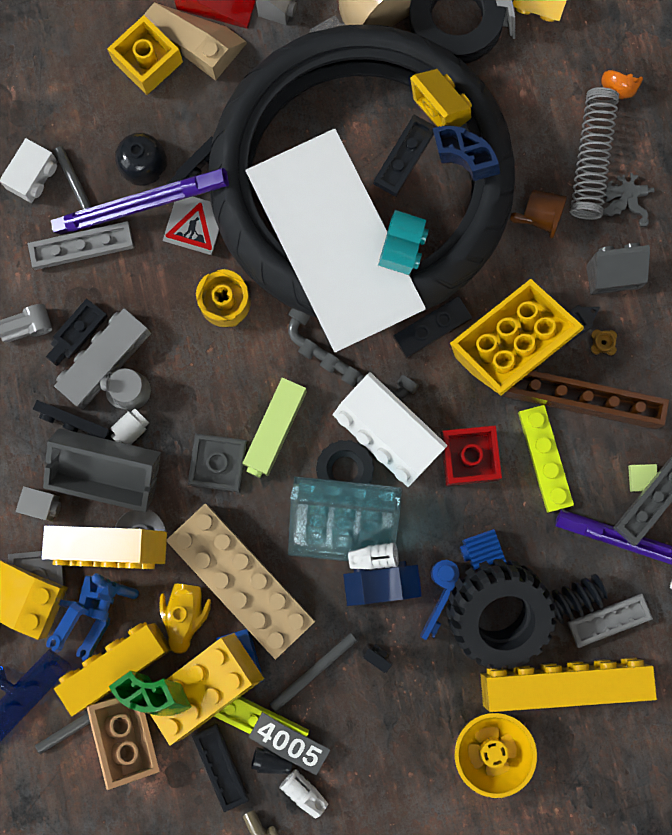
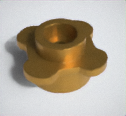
M596 329L591 333L593 338L591 352L593 354L607 353L609 356H612L616 353L617 334L615 331H600ZM602 340L606 341L605 345L602 344Z

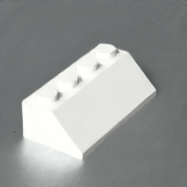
M371 372L349 393L333 413L338 422L348 429L357 438L359 443L371 451L377 460L383 463L407 487L448 446Z

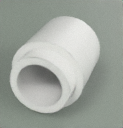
M134 408L131 412L128 411L110 428L114 432L110 436L116 442L131 445L147 430L145 427L149 422Z

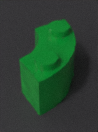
M129 671L109 686L111 692L120 703L139 712L156 716H173L191 708L181 684L164 678L153 683L148 675Z

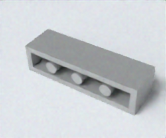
M123 309L121 312H116L110 318L107 328L95 334L89 348L77 354L74 359L75 363L70 369H65L59 374L54 387L73 404L83 410L101 390V379H109L114 372L119 370L151 335V332L127 310Z

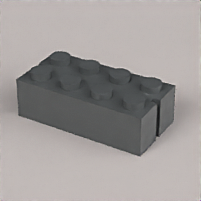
M58 428L47 442L45 463L48 464L45 467L43 488L146 512L155 498L156 476L159 470L161 452Z

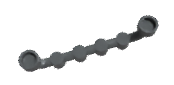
M292 308L288 313L291 317L288 325V334L291 340L300 347L298 352L310 360L313 356L317 357L322 361L319 366L330 373H333L334 370L339 371L343 374L341 380L352 387L356 383L359 384L365 377L363 374L299 334V325L305 326L310 316ZM401 375L396 383L400 388L392 393L399 400H402L408 393L414 395L419 385L406 376Z

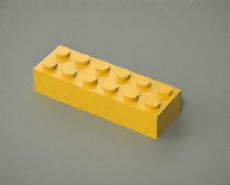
M621 658V663L610 660H594V665H589L582 661L567 662V667H562L556 663L540 664L541 669H534L529 665H521L514 668V671H507L503 667L500 670L487 668V673H480L483 706L489 712L657 700L654 668L652 665L645 664L644 660H637V658Z

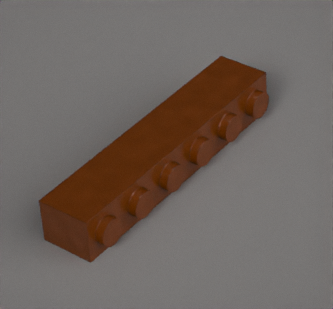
M531 371L503 395V397L652 429L665 426L669 399L537 371Z

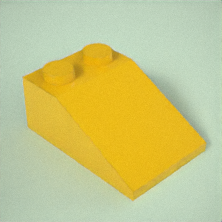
M0 560V623L37 640L47 638L60 608V600H63L68 587Z

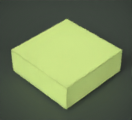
M657 464L628 466L630 492H642L657 474Z

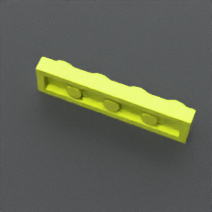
M545 405L519 411V418L547 513L574 506Z
M239 697L214 716L250 734L263 712L305 737L309 733L308 729L243 697Z

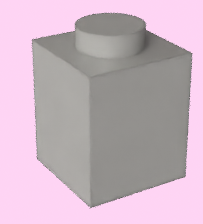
M23 486L16 512L53 521V518L57 517L60 512V496Z

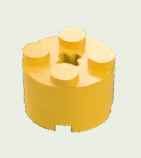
M226 269L217 270L204 276L197 286L196 298L198 306L210 323L219 327H234L247 316L251 306V298L245 282L237 273ZM225 295L228 296V300L220 302L219 297L224 298Z

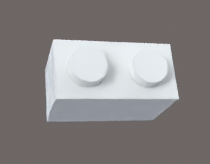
M25 138L0 178V183L10 192L32 203L43 192L44 183L47 178L55 173L58 161L52 152Z

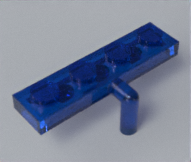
M51 649L15 685L7 680L5 670L0 666V689L6 693L0 700V741L59 681L58 679L71 668L66 660Z

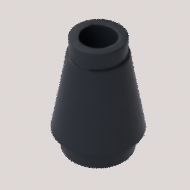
M256 747L251 769L257 770V773L289 775L293 763L265 747Z

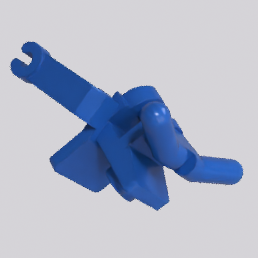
M95 573L93 576L86 575L81 587L79 602L60 600L59 605L68 608L53 635L48 638L46 646L54 652H60L79 617L82 614L96 619L76 653V656L82 658L83 661L94 655V650L110 624L108 611L110 604L114 602L113 597L118 594L136 599L139 596V591L111 581L100 573Z

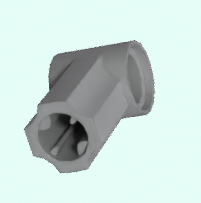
M44 304L26 307L23 309V313L0 320V337L4 343L29 335L41 336L53 330Z

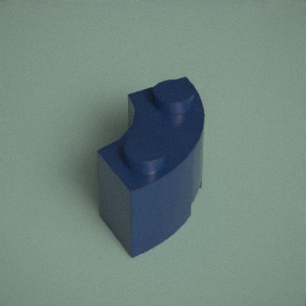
M457 126L432 128L441 163H455L463 166L470 172L474 181L500 174L498 159L491 146L482 137H478L466 131L465 128Z
M400 561L398 567L372 571L369 569H353L354 573L343 574L347 606L422 597L418 565L407 566L406 561Z

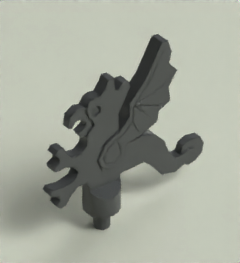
M630 173V182L625 180V175L617 177V180L622 181L621 186H618V184L612 186L613 181H610L604 196L607 197L606 202H610L614 198L620 199L614 200L603 210V216L607 215L611 218L614 215H620L621 211H624L628 204L629 210L642 216L639 221L640 226L646 227L649 223L647 219L648 213L647 210L638 205L637 197L653 193L654 187L648 188L647 185H635L634 181L638 178V175L633 176V173Z

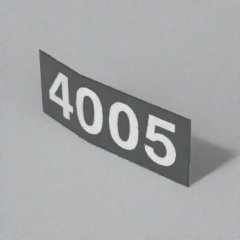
M263 712L249 735L250 739L315 775L319 772L330 752V749L284 726Z

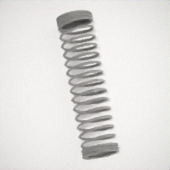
M606 87L592 88L586 93L585 104L587 107L584 109L585 115L583 117L584 123L582 124V138L580 139V153L577 156L579 161L576 164L578 169L575 171L577 176L574 179L576 184L573 186L575 192L572 194L574 200L571 202L569 211L571 215L581 219H598L603 216L604 209L600 205L605 203L601 198L606 194L601 190L607 186L602 182L608 180L604 174L609 172L608 168H606L610 164L607 159L611 157L608 151L612 149L609 143L613 141L611 135L614 134V130L612 128L616 125L612 120L617 117L614 112L618 110L615 105L619 102V93ZM596 97H609V98H613V99H612V100H599V99H595V98H596ZM590 106H597V107H611V106H613V107L615 108V110H613V111L595 110V109L591 108ZM589 114H612L614 118H596ZM586 116H588V117H590V118H592V119H589V120L586 121L585 118H586ZM594 120L609 121L613 125L596 126L588 122ZM591 128L608 129V130H611L612 133H610V134L593 133V132L588 131V129H591ZM602 136L608 137L611 140L608 142L593 141L586 137ZM585 139L589 142L583 144L582 140ZM604 144L609 146L610 148L601 150L590 148L585 145ZM583 146L588 150L582 151L581 148ZM596 151L606 153L609 156L594 157L585 153ZM583 154L587 158L581 159L580 155ZM584 160H603L606 161L607 164L595 165L587 163ZM582 162L583 164H586V165L580 167V166H579V163ZM597 167L605 169L606 172H590L582 168ZM581 170L585 173L579 175L578 171ZM585 175H597V176H602V177H604L605 179H604V180H591V179H586V178L581 177V176H585ZM579 177L585 181L577 182V178ZM597 183L603 185L604 187L591 188L583 186L581 184ZM578 185L585 189L576 190V186ZM581 191H596L603 195H587L581 193ZM576 193H578L579 195H582V196H585V197L575 198L574 195H575ZM580 199H595L602 203L583 202Z

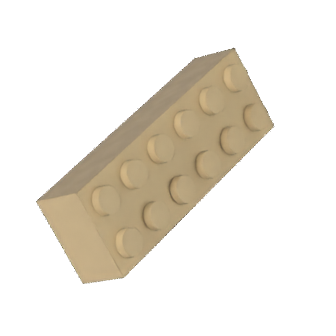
M204 504L167 539L168 544L275 660L316 621L209 505Z

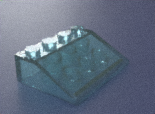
M294 477L290 507L288 555L349 561L348 553L350 551L369 545L374 546L393 542L396 544L402 487Z

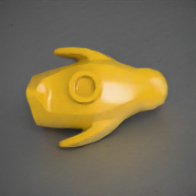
M174 584L168 605L166 604L164 593L160 596V614L169 637L168 644L170 650L174 653L182 654L188 650L193 635L208 617L211 600H207L202 610L201 587Z

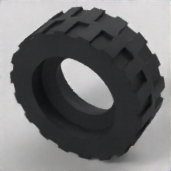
M352 440L332 442L327 448L322 450L321 455L318 457L316 466L317 478L324 490L336 498L347 499L357 497V495L362 494L369 487L374 474L373 459L369 451L358 442L355 443ZM340 457H350L357 463V476L350 482H340L332 473V466Z

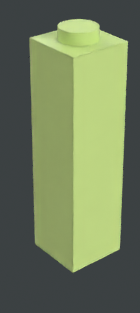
M281 378L243 461V465L248 467L246 472L261 478L262 474L269 476L307 393L305 387Z

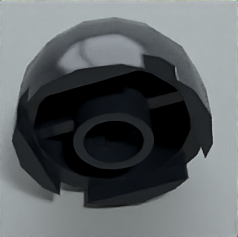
M133 133L126 136L118 144L115 151V162L124 179L134 185H149L156 182L163 170L165 171L167 156L162 144L153 136L146 133Z

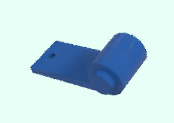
M449 560L436 562L430 571L432 581L444 590L420 634V637L427 640L430 633L432 634L431 637H435L441 625L437 619L459 578L457 565Z

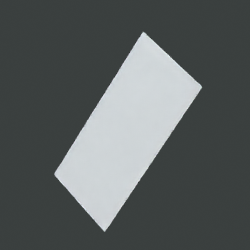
M332 129L246 169V173L334 352L344 349L426 309L409 275L378 266L387 230L336 129Z

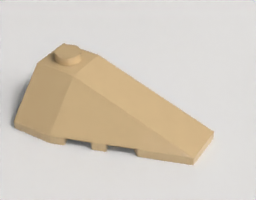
M155 2L144 14L179 48L182 56L215 81L247 44L244 39L226 26Z

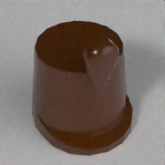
M533 189L524 215L513 212L511 213L510 221L513 223H527L549 232V237L553 239L568 196Z

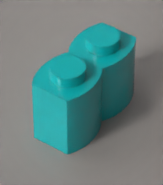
M395 210L390 221L378 266L409 275L413 268L417 269L422 253L418 252L419 244L424 245L429 229L424 228L426 220Z

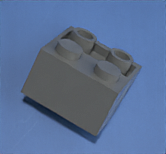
M631 243L621 249H614V246L598 249L586 265L590 294L641 289L648 283L650 246H640V243Z

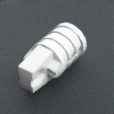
M395 542L374 546L369 545L348 553L351 569H382L384 567H398L399 563Z
M297 769L293 770L279 787L300 808L315 819L321 816L328 806V803L318 790Z

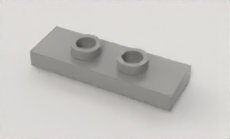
M638 594L568 621L567 624L576 647L580 648L653 618L643 594Z

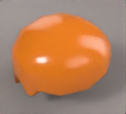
M613 70L605 71L601 78L602 86L617 91L619 99L633 97L643 81V77L635 78L632 74L624 75Z

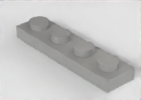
M126 221L28 243L32 268L38 270L133 249L134 243L130 224Z

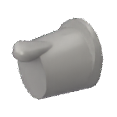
M119 369L109 379L102 378L100 381V387L106 391L107 399L118 409L130 411L134 408L139 409L150 398L151 387L149 381L145 376L134 370Z

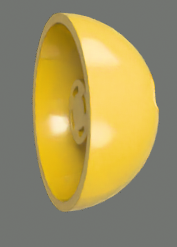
M488 713L471 720L460 732L455 745V763L460 777L473 791L486 797L503 798L517 793L530 781L536 768L537 749L531 733L520 721L509 715Z

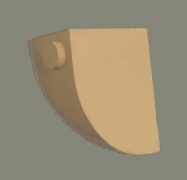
M339 0L338 4L340 15L345 25H383L392 27L409 16L411 0Z

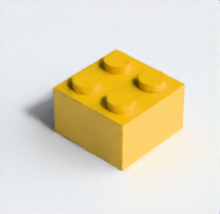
M145 15L107 48L112 61L146 95L183 63L179 48Z

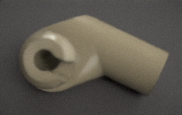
M255 810L243 816L251 835H279L276 827L270 826L266 830L261 825Z

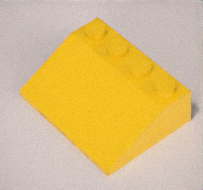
M530 279L450 344L455 358L473 376L499 395H503L580 333L584 327Z

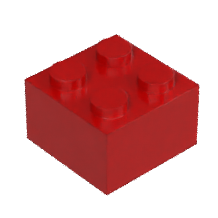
M496 425L442 431L440 438L448 445L442 451L446 486L493 482L502 479Z

